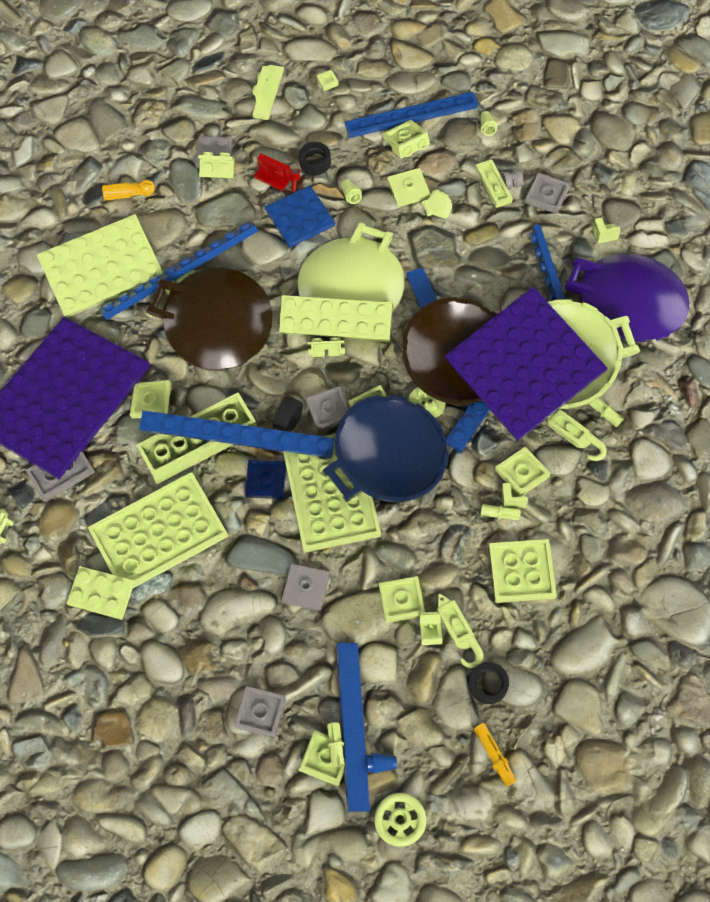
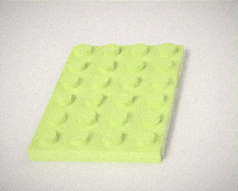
M136 214L37 254L65 318L118 297L123 293L130 292L135 286L148 282L150 277L163 274Z
M336 434L323 436L334 438L332 459L283 452L304 553L381 537L373 497L362 492L350 501L345 502L342 498L343 494L329 476H325L322 472L325 467L337 460L335 452ZM340 468L335 471L349 491L355 488Z
M192 472L88 527L112 575L135 581L133 588L228 537V533Z

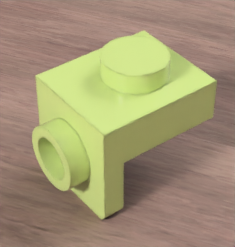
M440 612L420 613L422 645L442 644Z

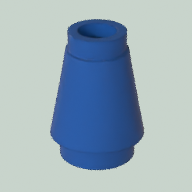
M372 752L370 755H366L367 772H371V774L397 769L396 756Z

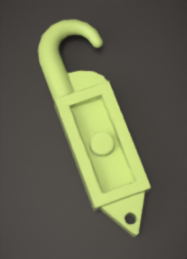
M561 409L547 418V425L577 448H585L593 444L600 450L598 456L588 455V459L599 461L605 457L607 451L605 444Z
M439 594L436 612H440L441 621L455 646L460 649L472 648L476 655V659L472 663H468L464 659L460 661L467 668H476L483 661V651L455 600L451 601Z

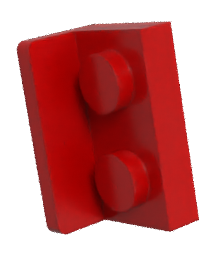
M260 153L257 157L259 169L254 174V178L283 191L291 181L290 166Z

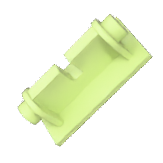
M315 338L311 339L312 342H307L308 346H311L308 349V356H312V358L325 357V350H328L329 357L345 354V347H341L342 344H345V341H341V338H330V341Z

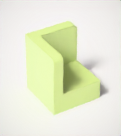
M602 218L595 219L593 232L597 243L618 240L621 231L620 227H615L614 224L604 225Z
M502 483L503 507L526 508L528 497L525 495L519 497L511 489L510 483Z

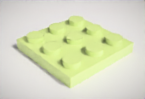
M549 539L489 543L495 603L556 599L557 594Z

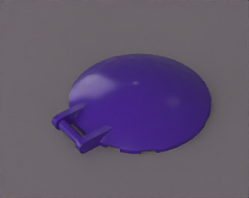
M627 253L610 255L595 263L582 258L574 259L573 269L569 280L565 283V289L579 294L584 303L597 308L599 312L610 320L628 316L630 321L629 327L635 342L664 339L669 337L674 331L679 330L685 322L689 312L687 290L681 279L661 262L646 256ZM580 270L585 272L581 283L576 281ZM618 327L619 337L625 339L622 327Z

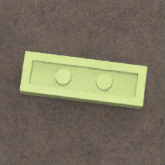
M493 160L476 164V170L495 207L498 208L512 203L513 198Z

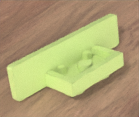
M274 65L262 66L261 72H258L257 85L253 87V95L256 98V105L252 114L253 118L269 119L284 73V67Z

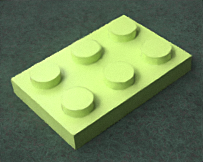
M79 566L66 605L123 620L135 581Z

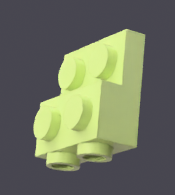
M412 120L382 133L383 140L391 145L393 153L399 158L410 157L413 152L424 150L430 144L428 133Z

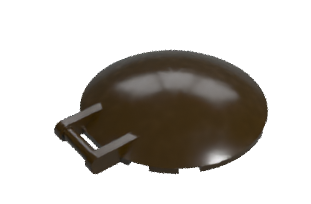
M208 268L187 276L178 284L159 279L157 291L146 313L163 319L165 335L170 346L189 364L212 371L236 368L247 363L249 359L257 355L265 346L272 329V308L262 287L248 275L229 268ZM166 289L170 291L163 310L158 309V305Z
M457 297L435 300L422 307L408 323L402 342V356L406 370L413 382L424 393L440 402L452 405H470L482 401L445 359V355L497 315L494 311L491 312L482 306L483 304L469 298L468 300L458 299Z

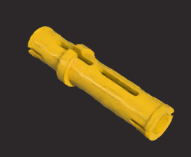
M482 723L476 726L473 730L491 759L494 771H497L505 787L512 785L517 779L508 765L509 761L500 752L486 724Z

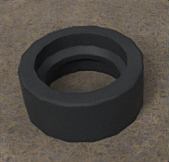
M309 142L299 151L300 168L308 175H321L330 168L331 154L325 144ZM317 153L325 157L322 162L317 164L305 161V158L310 154Z
M287 396L275 413L273 427L277 430L291 432L301 417L303 402Z
M485 662L478 665L472 671L469 679V689L472 696L483 704L500 702L506 696L509 688L507 672L500 665L493 662ZM493 672L499 676L501 688L496 694L485 695L479 691L477 679L481 673Z

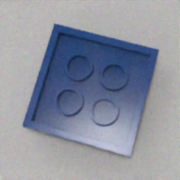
M310 185L265 206L266 213L289 248L335 226V221Z

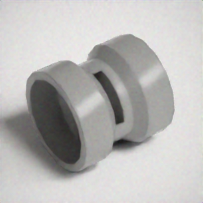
M520 169L514 170L512 173H502V179L507 189H511L513 186H523V175Z

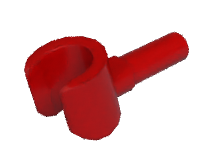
M290 169L291 192L295 193L296 183L300 180V170L298 169V172L294 174L292 169Z

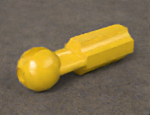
M147 179L137 183L127 182L103 185V197L106 201L131 198V196L138 195L151 196L155 191V185Z

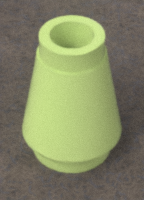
M484 111L480 115L481 132L486 136H492L496 133L498 126L488 111Z
M348 179L342 181L341 187L347 202L351 204L358 203L362 199L361 190Z

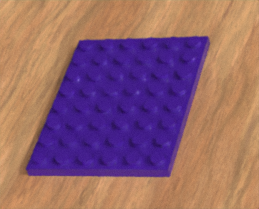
M63 317L0 391V445L60 480L81 451L85 449L149 369L150 363Z

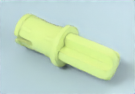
M600 398L589 403L590 406L601 414L600 417L606 418L615 427L624 420L623 417L611 408V405L608 406Z
M482 503L481 516L498 518V520L500 518L520 519V509Z
M336 722L329 723L327 725L329 738L327 747L330 748L331 767H337L336 765L341 767L345 765L342 748L344 742L341 740L340 724Z

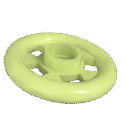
M394 793L385 797L377 806L374 815L375 828L379 836L386 843L397 847L409 846L422 836L426 827V813L422 804L415 797L406 793ZM395 802H405V809H395ZM415 809L418 819L411 820L409 811ZM385 810L392 812L389 821L383 819ZM398 816H402L404 818V822L402 824L396 822V818ZM390 826L398 831L395 837L387 832ZM411 826L414 831L409 836H406L403 831Z

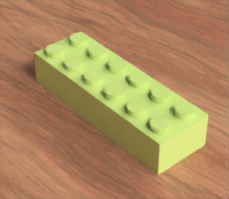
M282 295L279 332L290 335L390 342L393 303Z
M239 393L191 416L192 418L257 427L254 417ZM156 434L136 446L156 484H159L233 444Z

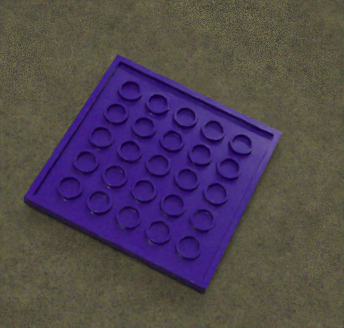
M534 287L526 291L445 355V359L517 442L608 369Z

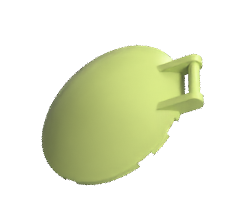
M360 222L352 237L336 239L318 247L308 256L300 269L298 276L299 296L393 303L394 312L402 299L405 279L400 262L387 249L392 240L393 233L389 231L386 233ZM364 232L382 238L383 241L378 243L361 236Z
M572 300L549 301L550 306L608 368L605 373L559 409L580 407L602 396L615 381L622 358L635 355L640 352V349L635 344L629 327L630 321L628 316L610 320L599 312L597 308L584 302L579 303ZM618 327H622L628 345L627 348H623L617 331Z

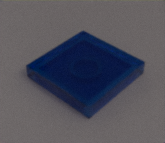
M248 460L245 497L284 499L287 470L285 461Z

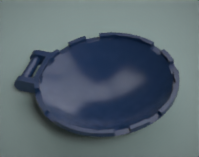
M395 395L390 397L372 396L353 405L342 417L335 435L337 460L325 467L322 472L325 476H329L343 494L342 498L345 502L350 501L362 492L376 499L388 502L415 500L429 493L443 477L449 457L446 445L447 439L436 418L420 404H414L407 401L404 397ZM340 468L355 488L349 491L335 471Z

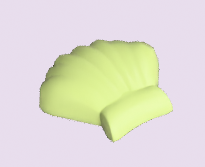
M438 189L433 190L428 199L421 202L427 217L435 215L448 218L452 210L449 196Z

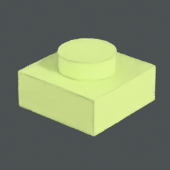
M332 70L316 75L323 91L339 86Z

